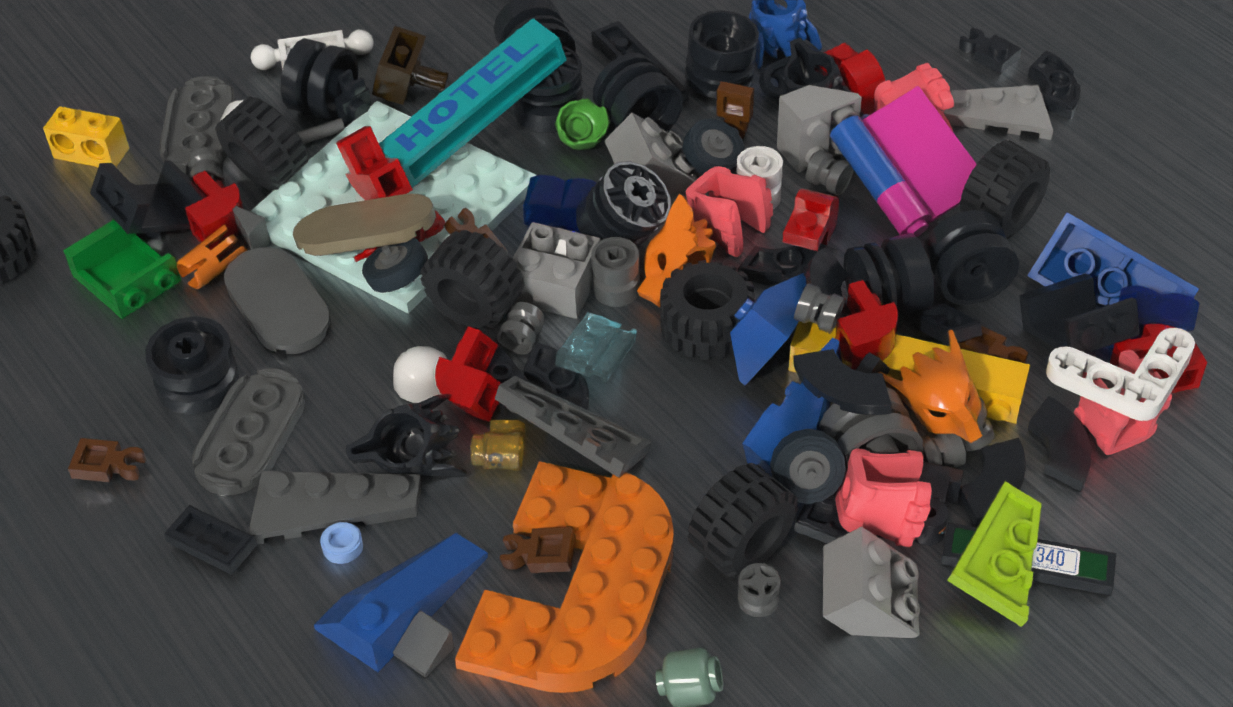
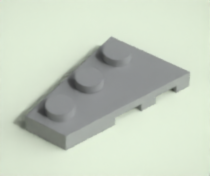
M1039 85L950 91L954 100V107L944 110L943 113L951 125L985 130L989 126L1008 128V134L1020 135L1021 130L1040 133L1039 138L1052 139L1053 127Z

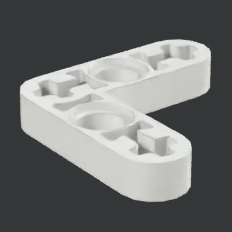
M1168 328L1163 330L1156 338L1135 374L1075 348L1059 347L1050 353L1046 374L1049 380L1057 386L1132 419L1148 421L1158 415L1189 364L1195 341L1191 334L1183 329ZM1173 346L1178 347L1172 358L1167 355L1168 349H1171ZM1065 365H1069L1067 369L1063 368ZM1161 369L1169 377L1158 379L1150 375L1148 370ZM1084 372L1087 373L1086 378H1083ZM1098 378L1108 379L1114 384V387L1110 389L1100 388L1093 380ZM1122 388L1126 389L1124 395L1120 394ZM1141 398H1145V399H1146V400L1144 401V403H1143V402H1139V400H1140Z

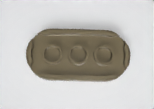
M403 194L333 205L314 211L301 219L293 229V238L299 250L304 249L306 254L313 256L400 244L416 237L415 231L420 230L422 227L424 232L427 231L434 223L436 214L432 201L420 194Z

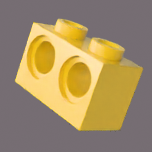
M59 106L43 127L53 159L99 167L100 163H113L117 167L129 150V144L120 117Z

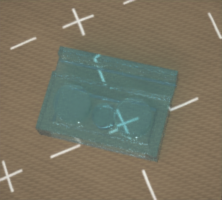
M587 312L558 350L555 365L587 377H591L592 374L600 376L601 382L606 383L635 343L637 330L632 328L630 332L621 329L622 324Z

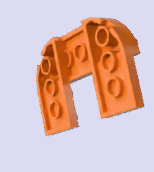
M539 461L512 523L513 532L531 537L532 529L572 527L576 536L574 548L582 549L583 552L561 608L484 589L456 655V669L547 692L570 693L593 688V682L605 678L612 673L617 677L633 663L643 649L647 639L646 629L667 570L671 571L673 563V522L668 507L660 495L650 485L634 475L626 472L619 478L614 474L610 478Z

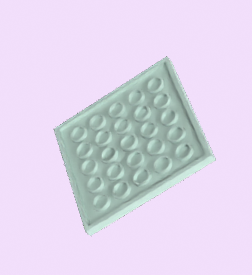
M376 101L370 106L368 112L355 119L309 159L286 183L282 184L278 190L275 189L250 212L265 218L271 243L409 314L427 296L424 291L425 287L421 284V274L403 288L392 292H376L369 286L362 274V267L367 258L355 262L353 258L365 249L313 256L306 254L304 249L299 250L293 238V229L296 224L310 213L333 205L365 201L355 191L346 176V173L350 171L336 142L364 126H371L378 143H380L411 118L407 114ZM466 143L412 188L413 190L407 194H420L428 197L432 201L434 210L438 211L444 218L445 223L452 216L457 223L463 225L457 216L463 208H467L472 212L478 229L486 224L493 231L539 186L538 175ZM445 226L438 234L428 239L425 238L424 241L420 242L428 255V259L450 235Z

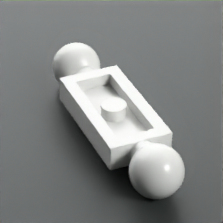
M342 30L278 40V49H273L266 44L256 46L251 52V61L260 70H269L274 67L276 62L281 61L283 70L290 50L297 41L303 38L322 42L327 46L334 45L346 48L359 56L368 54L373 48L374 41L371 34L365 30H356L350 34L349 38H343Z

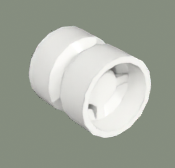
M754 146L745 149L737 158L736 174L750 177L755 174L765 178L766 188L771 190L772 201L770 203L773 204V209L779 205L783 168L781 155L776 150L766 146Z

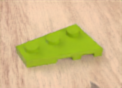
M1005 481L947 581L1022 627L1027 622L1029 614L1027 600L1033 580L1031 567L1033 551L1037 547L1042 503Z

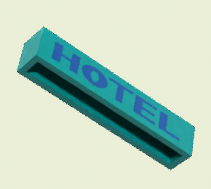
M532 18L381 141L379 145L385 158H398L413 188L567 60L559 37Z

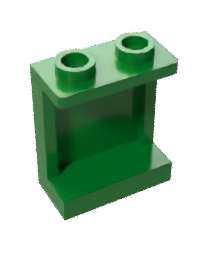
M114 219L63 250L72 276L121 319L182 281L174 256L168 253L162 257L136 234H127Z

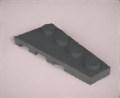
M517 376L500 384L494 398L505 405L509 411L524 417L618 478L648 454L652 441Z
M262 471L248 534L255 537L256 544L265 543L264 538L284 535L285 540L302 537L303 531L327 528L338 522L355 523L362 521L366 526L417 517L422 488L421 476L417 474Z

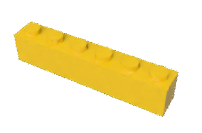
M799 321L790 344L788 371L796 373L793 355L821 351L832 338H835L836 326L833 332L829 334L819 330L818 325L808 322L804 324ZM896 334L894 348L891 354L883 360L891 369L887 375L903 381L900 369L903 365L913 370V354L919 352L934 360L932 348L938 347L946 352H950V346ZM960 349L978 395L985 403L987 409L986 417L1016 424L1030 364Z

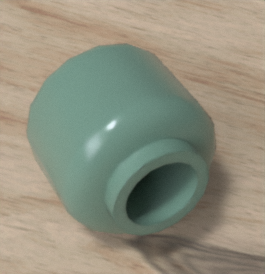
M702 647L667 653L662 669L656 670L655 678L658 693L660 696L666 695L673 707L708 705L715 700L717 692L723 690V674L720 661L717 656L711 657L707 649Z

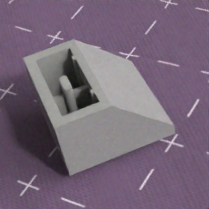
M812 85L779 96L777 150L798 173L807 170L812 157L819 150L832 154L833 158L842 156L843 154L830 138V133L840 122L848 117L857 115L860 118L862 97L858 93Z
M631 113L604 140L614 164L632 161L646 166L659 176L666 185L669 194L686 190L698 179L694 172L695 168L685 159L686 156L683 152V140L673 131L668 133L662 130L650 118L643 119Z
M532 222L513 256L517 263L516 267L522 273L523 278L521 280L524 283L522 293L514 303L527 302L535 305L541 311L577 319L591 290L593 276L592 249L595 244L601 241V238Z
M863 527L824 545L823 617L851 635L915 638L919 636L920 607L918 604L919 573L917 564Z

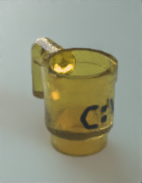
M491 420L490 432L473 434L471 442L472 466H483L484 469L521 471L526 432L525 423L519 420Z

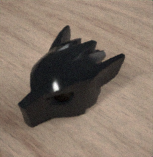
M801 38L790 41L791 58L784 71L787 93L808 85L851 92L842 79L838 65L833 57L826 53L812 50ZM815 66H823L827 70V72ZM860 109V117H862L864 114Z
M448 394L436 395L416 404H405L387 410L376 420L368 434L346 446V454L353 464L374 462L381 469L392 474L467 477L466 470L454 465L442 464L456 456V450L446 447L451 441L458 438V433L461 432L459 426L443 424V422L449 419L441 410L432 411L449 398Z

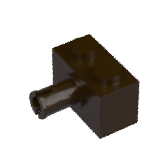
M394 26L378 64L372 91L373 96L404 105L410 87L415 84L440 91V93L444 91L449 73L421 65L420 59L426 39L425 35Z

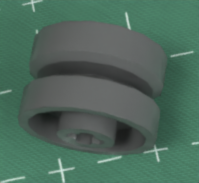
M887 388L892 404L891 414H856L840 410V405L835 403L824 413L819 424L820 431L835 439L844 454L846 470L850 454L854 449H864L870 451V453L877 454L907 453V450L923 451V439L915 424L909 418V412L895 390Z

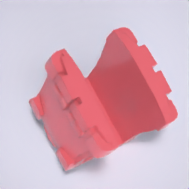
M929 63L916 66V70L893 82L887 80L877 86L874 95L875 112L919 86L952 130L949 120L943 113L944 110L954 107L950 86L938 69L932 68Z
M717 166L709 169L686 189V198L692 208L694 222L705 218L708 222L706 229L710 228L713 231L710 239L723 246L729 255L739 257L743 252L744 241L741 220L762 233L767 232L771 226L770 218L773 216V204L770 203L772 201L771 190L766 188L765 178L755 174L751 177L731 173V170L725 167Z
M1132 350L1123 351L1120 353L1118 360L1119 368L1135 374L1144 358L1139 359L1138 355ZM1154 369L1148 370L1153 377L1163 379L1157 371L1153 372ZM1086 372L1083 373V378H1086ZM1101 378L1093 380L1100 388L1109 389ZM1122 388L1120 394L1124 395L1126 389ZM1170 393L1158 415L1148 421L1132 419L1080 396L1079 407L1074 410V415L1096 438V443L1106 455H1111L1149 439L1157 430L1156 421L1159 415L1169 408L1172 395ZM1141 398V399L1139 400V402H1143V403H1144V401H1145L1146 399H1145V398Z
M864 449L852 450L847 462L848 468L843 482L838 488L835 497L841 526L848 532L863 527L872 534L895 542L896 546L910 548L914 539L920 537L924 528V521L927 520L931 509V484L919 481L923 468L922 452L907 450V453L877 454L870 453V451Z

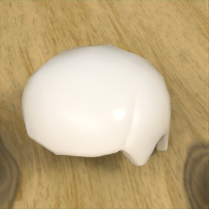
M416 346L409 348L406 352H402L396 360L393 370L394 390L400 398L412 403H419L433 396L440 395L441 393L436 385L435 370L439 357L447 359L446 355L430 346Z

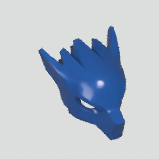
M752 0L749 19L756 24L759 31L755 58L757 68H761L763 65L764 50L774 58H777V49L786 57L791 56L790 41L797 38L809 41L818 50L822 49L819 33L807 17L806 4L803 0H784L787 3V8L774 2L775 0Z

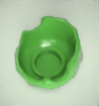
M588 98L568 102L560 108L555 122L559 139L565 145L575 150L594 148L603 141L610 124L606 108L595 105Z

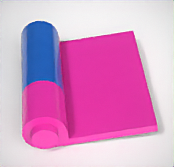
M919 86L863 120L857 115L848 117L840 122L830 133V138L900 235L912 233L917 237L928 229L929 223L960 205L966 181L976 166V162Z

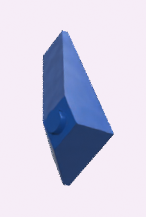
M1068 212L1027 275L1040 284L1048 286L1086 273L1093 277L1096 303L1110 305L1133 297L1137 299L1138 312L1176 321L1180 320L1199 290L1194 285Z
M804 273L764 290L754 302L747 298L734 314L738 322L730 332L738 377L742 384L746 385L787 341L799 321L794 319V313L803 293V288L806 286Z
M832 338L821 351L834 349L839 360L842 362L840 341ZM792 381L786 387V397L780 406L772 403L764 411L742 443L747 464L754 463L759 465L771 476V458L775 447L781 439L798 430L813 429L820 431V421L824 413L830 408V401L823 397L817 398L802 382L798 384Z
M455 533L343 595L314 624V628L370 668L379 672L394 657V649L417 613L421 610L432 617L488 558V552Z

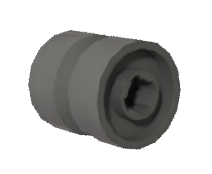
M622 237L606 238L595 244L591 253L593 294L596 300L610 307L629 305L637 299L639 295L637 290L640 288L639 250L636 244Z

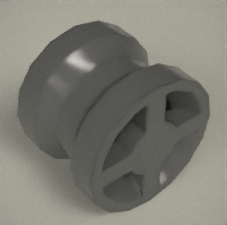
M754 563L742 569L739 574L738 604L740 609L750 616H768L776 611L779 605L781 578L772 566L764 563Z

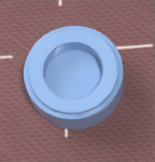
M338 522L332 524L321 535L322 551L325 558L330 562L336 564L349 563L355 560L363 550L361 532L352 523Z

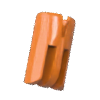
M226 225L221 226L177 261V269L182 278L197 270L194 273L195 276L187 283L195 289L203 288L222 273L230 262L247 251L246 247L242 245L223 261L219 262L218 259L238 242L234 234L227 237L212 250L208 249L228 231Z

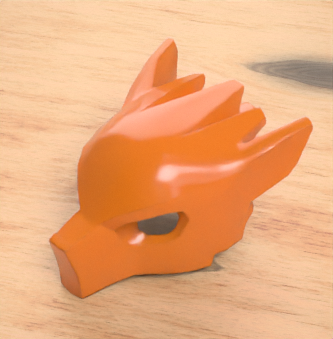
M680 194L671 206L664 226L649 242L645 250L644 269L646 278L637 290L640 297L652 302L659 308L663 282L666 278H671V272L676 268L682 270L683 265L687 263L698 264L700 260H706V263H711L716 248L715 242L709 240L713 231L710 228L706 229L708 225L707 220L704 218L694 222L692 208L685 197Z
M949 330L950 352H946L938 347L932 348L934 360L919 352L913 354V370L903 365L900 369L903 381L889 377L884 373L882 374L887 388L897 392L903 403L914 412L920 423L929 432L956 434L972 443L982 437L977 422L982 403L953 330ZM933 410L946 413L944 417H935L930 412Z

